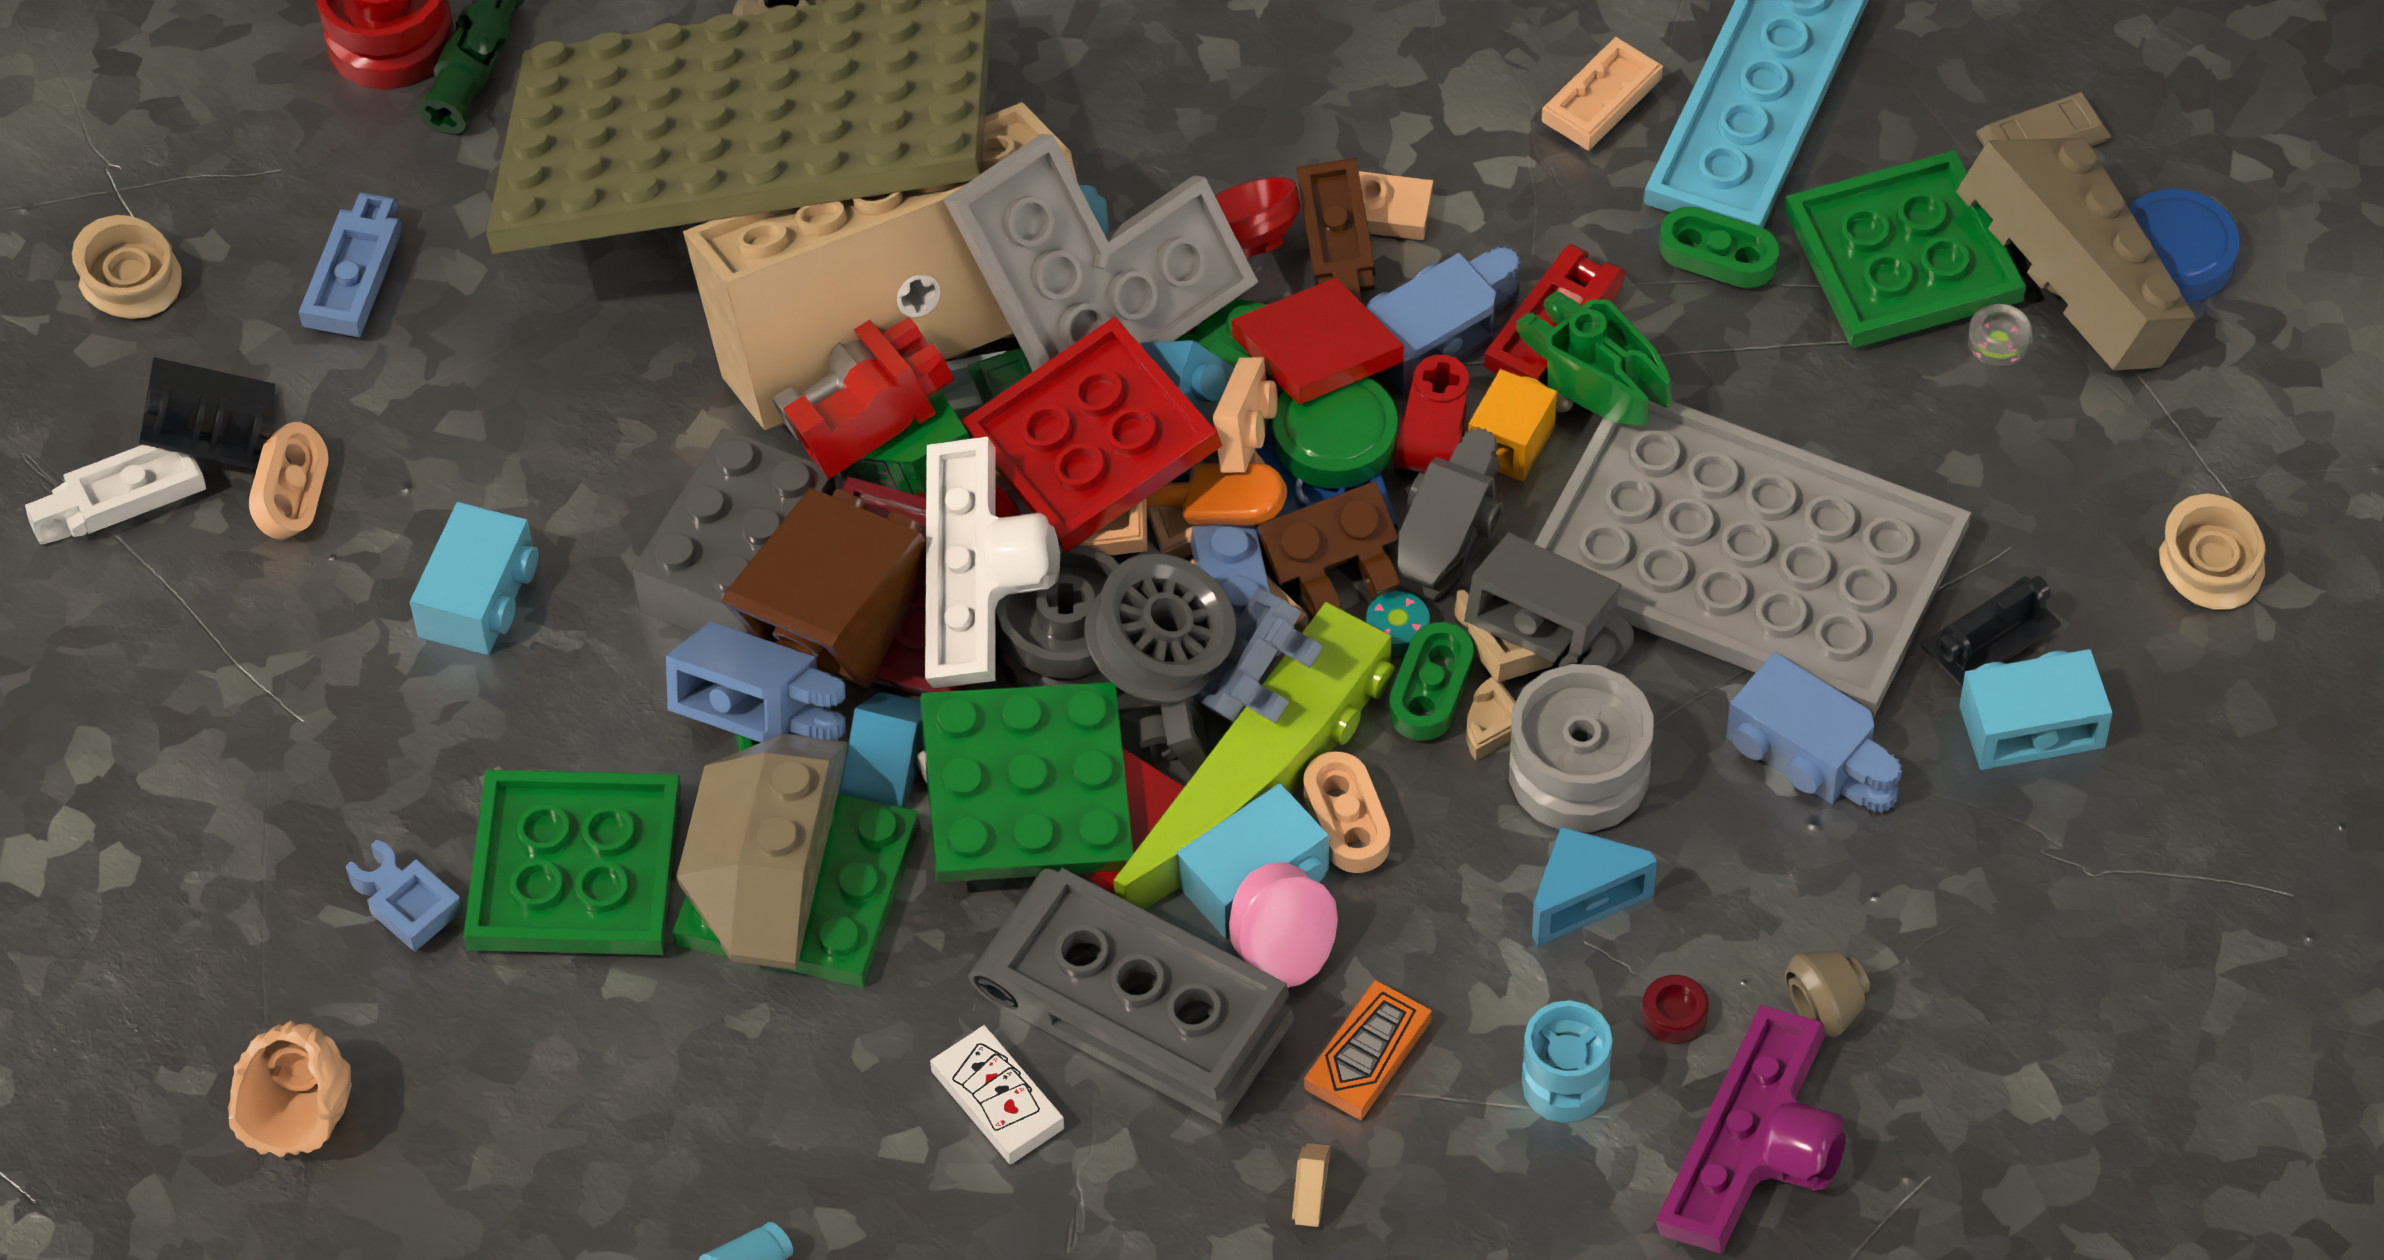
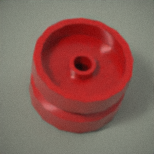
M316 0L321 25L324 29L329 60L341 76L361 87L381 90L412 86L434 75V68L447 40L454 32L448 0Z

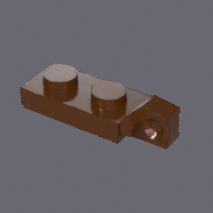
M1355 157L1296 167L1315 286L1337 278L1362 303L1360 292L1375 290L1373 276H1376L1357 159Z

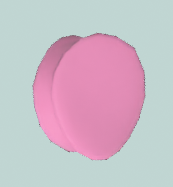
M1286 862L1267 863L1252 871L1240 884L1235 894L1229 921L1231 944L1244 962L1287 983L1288 988L1301 985L1318 974L1330 955L1335 942L1338 923L1336 900L1323 884L1312 880L1302 869Z

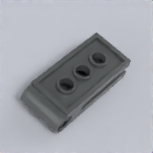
M1063 868L1060 872L1052 869H1043L968 974V978L974 988L998 1007L1222 1125L1225 1124L1294 1021L1292 1008L1284 1004L1289 997L1287 983Z

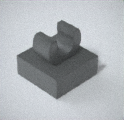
M1193 697L1179 702L1160 703L1162 715L1148 716L1136 722L1139 745L1142 748L1149 746L1151 760L1154 763L1167 762L1177 757L1188 772L1193 775L1212 752L1206 714Z

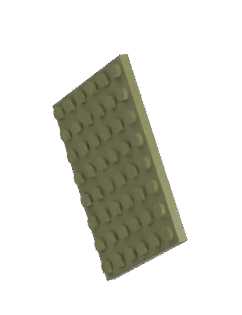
M827 0L823 4L799 8L792 5H779L761 14L741 17L733 14H721L703 23L679 26L675 23H664L654 26L645 32L621 35L617 32H606L596 35L588 41L569 44L549 41L541 43L533 49L524 50L486 230L492 254L973 180L981 174L993 0Z

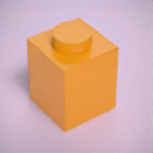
M1502 369L1499 370L1468 423V432L1471 431V428L1478 429L1479 427L1483 430L1486 428L1488 432H1492L1493 437H1496L1498 447L1496 455H1498L1499 469L1497 470L1499 473L1522 482L1525 481L1555 429L1557 391L1546 387L1534 378L1520 377Z

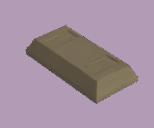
M2082 92L1990 123L1976 131V136L1983 147L1987 141L2085 137L2090 147L2111 140V135Z

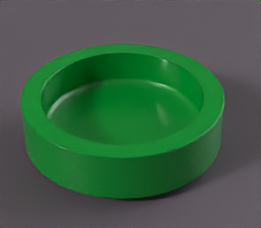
M1368 377L1300 405L1285 390L1278 398L1277 413L1275 418H1272L1273 448L1283 467L1303 482L1323 488L1356 486L1367 482L1383 471L1395 453L1398 431L1396 407L1386 390Z

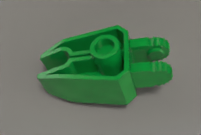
M1556 291L1546 298L1543 304L1545 306L1544 310L1548 314L1547 316L1556 324L1555 327L1545 320H1541L1538 315L1536 316L1534 313L1530 314L1529 312L1516 321L1517 332H1519L1524 343L1529 348L1532 347L1537 354L1547 360L1548 388L1556 390L1558 394L1610 422L1642 426L1649 423V401L1665 408L1671 405V380L1656 348L1610 300H1589L1581 306L1572 298H1568L1566 294Z

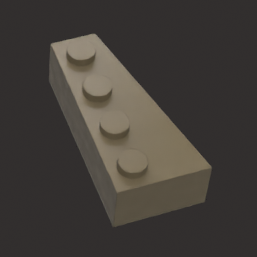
M2086 138L1987 141L1956 190V193L1969 207L1979 203L1989 214L1993 221L1988 229L2003 246L2013 242L2032 263L2027 273L2041 289L2046 288L2063 298L2068 304L2063 314L2112 370L2162 368L2196 317Z

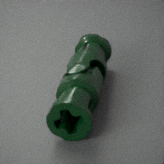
M473 0L471 4L462 8L456 21V29L447 40L434 68L436 80L430 92L422 95L416 106V111L424 124L440 133L459 134L465 130L469 121L467 109L473 96L482 93L497 60L498 48L504 45L511 29L508 21L514 8H518L523 4L524 0Z

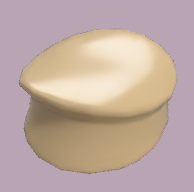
M127 215L108 216L97 219L85 226L74 240L72 262L80 276L78 287L85 299L97 309L112 316L126 319L149 318L165 311L177 299L182 285L181 266L172 253V246L162 232L148 222Z
M2209 493L2189 496L2175 505L2166 520L2165 540L2159 548L2160 565L2168 581L2181 595L2195 605L2211 610H2232L2247 604L2259 591L2265 577L2264 557L2266 545L2264 536L2253 516L2243 506L2228 497Z

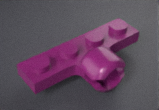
M1759 1006L1656 1219L1660 1236L1722 1254L1753 1188L1760 1181L1774 1179L1812 1191L1825 1189L1831 1184L1840 1167L1846 1145L1843 1119L1839 1114L1798 1103L1795 1100L1825 1038L1822 1022L1767 1006Z

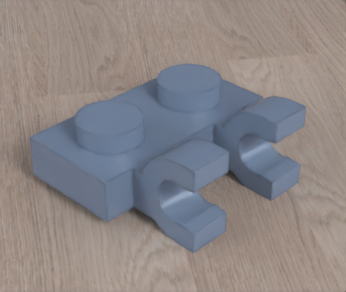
M1257 588L1236 622V637L1229 655L1217 667L1210 683L1193 698L1206 708L1233 722L1239 712L1248 707L1276 724L1289 701L1261 685L1260 678L1273 657L1281 653L1310 668L1324 646L1295 629L1294 624L1301 614L1300 610L1282 598Z

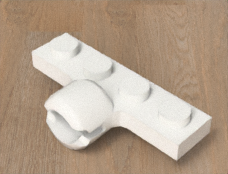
M988 437L927 445L925 679L933 689L995 681V609L997 603L1008 594L1047 590L1058 581L1060 572L1058 538L1054 527L1049 524L1047 517L1042 513L1004 518L995 516V446Z

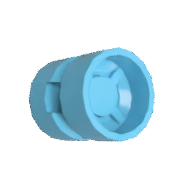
M1571 1000L1552 1002L1539 1009L1528 1021L1523 1049V1094L1533 1111L1547 1120L1560 1123L1582 1121L1595 1114L1606 1100L1610 1079L1612 1034L1610 1025L1603 1015L1588 1004Z

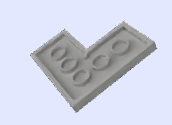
M1040 134L943 199L1033 371L1114 316L1139 344L1141 342L1174 341L1259 283L1206 177L1193 175L1104 235L1053 135Z

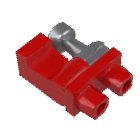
M910 317L883 333L877 329L871 320L866 321L854 329L860 340L850 341L843 346L839 342L834 347L829 360L830 373L801 395L795 388L790 387L771 398L790 432L797 440L800 439L808 455L828 480L903 432L912 423L914 418L921 424L934 416L935 412L927 397L955 381L942 354L932 343L930 345L927 344L923 334Z

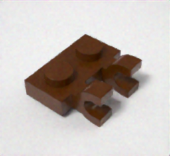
M1376 481L1258 524L1256 528L1279 588L1297 581L1311 621L1325 602L1337 608L1341 607L1335 588L1329 577L1325 574V570L1356 560L1371 601L1384 593L1396 591L1395 587L1400 585L1394 566L1383 550L1397 544L1399 537Z

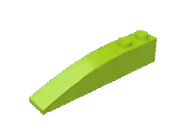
M1325 602L1302 632V634L1324 646L1310 668L1285 655L1263 684L1267 689L1289 701L1276 724L1245 707L1114 879L1115 895L1143 910L1179 888L1178 854L1176 852L1279 783L1293 795L1304 783V773L1309 763L1317 756L1331 752L1337 743L1341 745L1346 744L1356 731L1361 718V710L1370 698L1379 699L1388 689L1395 672V666L1391 664V635Z

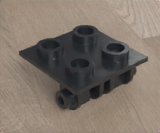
M153 357L139 444L257 469L263 444L266 439L270 438L275 415H271L276 384Z

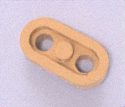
M288 423L271 433L270 438L265 440L249 497V509L255 524L263 533L278 540L291 538L311 525L315 517L328 467V451L322 437L316 430L305 423Z
M1328 752L1314 758L1304 773V799L1311 817L1329 835V860L1336 867L1351 873H1364L1377 868L1385 861L1389 854L1390 826L1366 767L1358 758L1345 752ZM1331 789H1341L1346 794L1333 797L1326 792ZM1353 841H1361L1367 844L1363 848H1352L1347 845Z

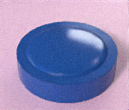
M2164 189L2145 194L2128 206L2187 303L2200 301L2216 294L2231 279L2238 257L2240 235L2234 219L2218 202L2203 194L2189 190Z

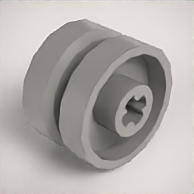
M1565 665L1545 671L1527 684L1512 708L1509 783L1518 803L1541 823L1558 830L1564 827L1585 833H1592L1618 825L1636 811L1649 788L1654 715L1644 693L1626 676L1600 665Z

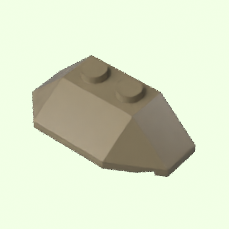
M782 734L704 766L677 873V880L703 921L720 941L721 947L732 962L792 970L797 969L846 761L848 742Z

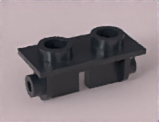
M2035 576L2032 579L2022 577L2013 585L1921 643V648L1962 689L1965 671L1976 670L1980 666L1991 662L2004 663L2060 627L2061 622L2046 608L2045 600L2051 597L2050 587L2040 576Z

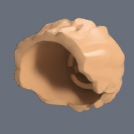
M289 1021L283 1026L276 1025L267 1033L258 1034L251 1041L247 1051L241 1054L240 1061L234 1066L230 1102L228 1105L230 1129L234 1131L236 1138L242 1141L246 1147L254 1148L262 1155L271 1152L278 1157H283L288 1153L298 1155L302 1151L310 1153L315 1149H320L324 1141L330 1138L336 1123L345 1112L352 1087L350 1064L341 1057L340 1049L328 1035H324L319 1028H314L308 1023L298 1025L293 1021Z

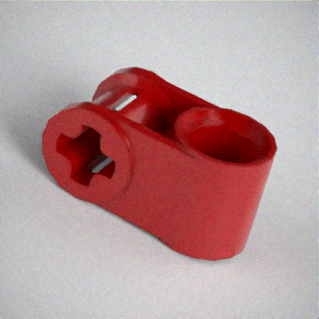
M1433 355L1425 358L1417 365L1412 379L1406 412L1402 414L1399 425L1393 468L1426 473L1430 462L1436 457L1450 461L1457 444L1461 443V437H1464L1469 373L1465 365L1457 358L1448 355Z

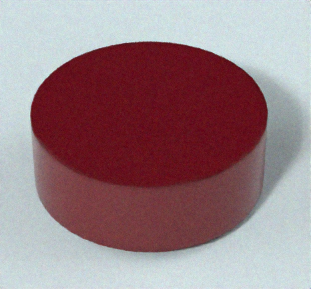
M1667 975L1656 979L1647 987L1643 996L1641 1016L1646 1030L1653 1037L1669 1044H1683L1694 1040L1704 1031L1708 1021L1709 998L1704 988L1697 981L1683 975Z

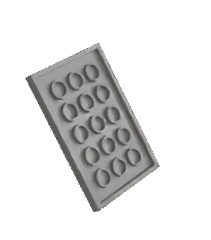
M1649 401V423L1645 426L1614 423L1605 418L1602 419L1534 544L1621 583L1616 612L1622 615L1630 625L1755 673L1775 651L1871 710L1872 718H1874L1969 528L1971 512L1671 401V405L1665 408Z

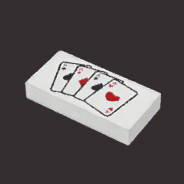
M985 1025L930 1060L931 1072L1010 1165L1064 1130V1117Z

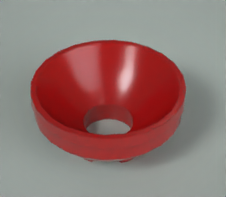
M1269 177L1249 181L1215 195L1246 258L1271 252L1284 243L1283 237L1292 226L1301 207L1296 183L1286 177Z

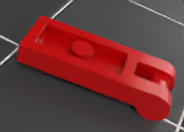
M1571 243L1567 245L1484 352V368L1496 374L1502 369L1520 377L1534 378L1545 384L1548 380L1547 360L1537 354L1532 347L1529 348L1524 343L1519 332H1517L1516 321L1529 312L1530 314L1538 315L1541 320L1543 319L1555 327L1556 324L1547 316L1548 314L1544 310L1545 306L1543 304L1545 303L1544 300L1556 291L1558 293L1561 291L1562 294H1566L1568 298H1572L1581 306L1589 300L1612 301L1624 282L1625 270L1608 261L1600 265L1588 259L1589 254L1587 251ZM1578 280L1587 286L1583 287L1575 282Z

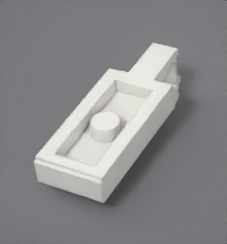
M140 445L64 474L65 482L53 489L52 495L25 504L32 530L39 544L43 545L68 538L71 534L73 537L83 536L87 532L88 534L206 490L203 474L192 455Z

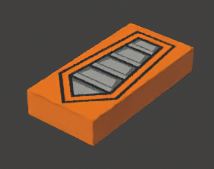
M1374 980L1305 1076L1304 1090L1362 1121L1430 1025L1432 1010Z

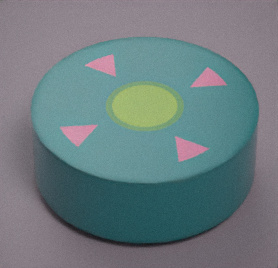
M1392 591L1384 593L1372 601L1367 609L1366 623L1391 635V656H1405L1414 634L1420 628L1430 624V614L1426 604L1419 597L1408 592Z

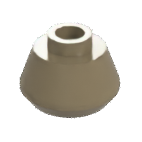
M1837 950L1798 953L1791 958L1785 971L1786 986L1797 1012L1802 1017L1822 1022L1826 1037L1835 1038L1841 1035L1865 1008L1864 994L1870 991V982L1864 968L1854 956L1845 958Z

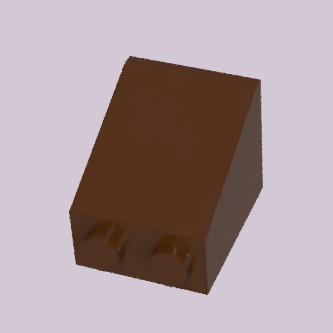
M809 488L727 589L722 602L753 636L817 657V668L869 689L926 577V539L922 535L924 528L911 518L897 512L890 511L887 518L869 512V505L846 491L835 489L833 495L830 496Z

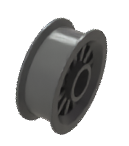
M1143 554L1127 559L1111 572L1105 581L1102 591L1093 600L1088 609L1084 630L1086 644L1093 661L1104 676L1126 693L1143 700L1171 703L1195 696L1210 683L1217 667L1227 658L1233 647L1236 637V618L1231 602L1222 587L1203 569L1176 556Z

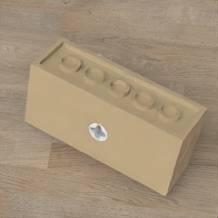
M1023 102L985 116L981 174L1040 134H1049L1054 136L1077 180L1071 151ZM968 182L712 220L683 231L721 376L764 431L775 426H786L771 398L790 387L795 388L801 395L830 373L829 360L834 347L839 342L843 346L850 341L860 340L854 329L868 320H871L877 329L883 333L910 317L923 334L927 344L930 345L932 343L942 354L944 360L960 359L969 354L974 348L1000 338L1015 337L943 200Z

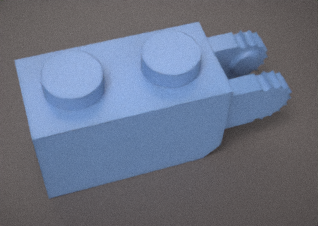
M1497 246V249H1491L1490 253L1485 252L1469 262L1460 253H1457L1440 264L1428 265L1411 281L1390 293H1380L1367 303L1365 307L1404 345V362L1382 371L1402 395L1410 391L1414 371L1417 365L1425 358L1433 355H1448L1462 361L1492 343L1495 330V314L1505 309L1507 304H1512V301L1517 300V295H1519V280H1516V277H1518V272H1520L1521 263L1520 257L1517 256V252L1512 251V248L1507 249L1506 246L1499 248Z
M711 621L666 655L667 707L669 711L761 743L776 736L791 733L822 740H838L839 737H843V734H846L843 713L831 711L830 706H837L838 703H842V700H845V682H842V679H838L837 676L831 677V674L817 670V657Z
M1774 651L1730 702L1726 738L1732 741L1734 746L1746 757L1764 761L1786 775L1790 783L1800 791L1809 794L1815 793L1830 804H1833L1842 794L1859 806L1865 805L1867 807L1866 810L1870 809L1873 810V813L1876 811L1882 813L1885 810L1889 811V808L1894 807L1895 802H1897L1898 780H1901L1902 765L1899 764V759L1894 758V754L1889 755L1887 753L1888 750L1872 741L1874 722L1871 710Z

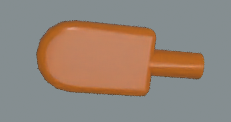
M1198 463L1191 469L1189 482H1169L1147 497L1146 502L1147 507H1183V518L1190 525H1258L1273 519L1282 510L1287 499V486L1280 473L1270 465L1249 463L1246 472L1221 473L1219 463Z

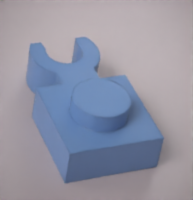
M376 840L371 844L374 858L381 866L374 871L367 872L361 870L354 862H349L346 865L350 883L357 892L371 896L367 900L371 914L415 952L463 912L461 899L417 859L401 871L398 868L392 848L385 842Z

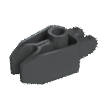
M1479 427L1478 429L1471 428V431L1465 432V436L1461 437V443L1457 444L1450 461L1436 457L1430 462L1426 473H1419L1416 477L1407 501L1409 511L1399 532L1397 574L1400 575L1399 589L1431 601H1436L1461 582L1485 537L1491 538L1495 533L1502 516L1503 503L1496 500L1495 475H1498L1497 469H1499L1498 455H1496V451H1498L1496 437H1493L1492 432H1488L1486 428L1484 430Z

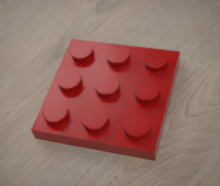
M1115 316L961 420L970 439L988 437L995 446L996 471L1033 514L1042 513L1047 517L1049 524L1055 529L1059 545L1066 553L1222 447L1219 435L1214 427Z

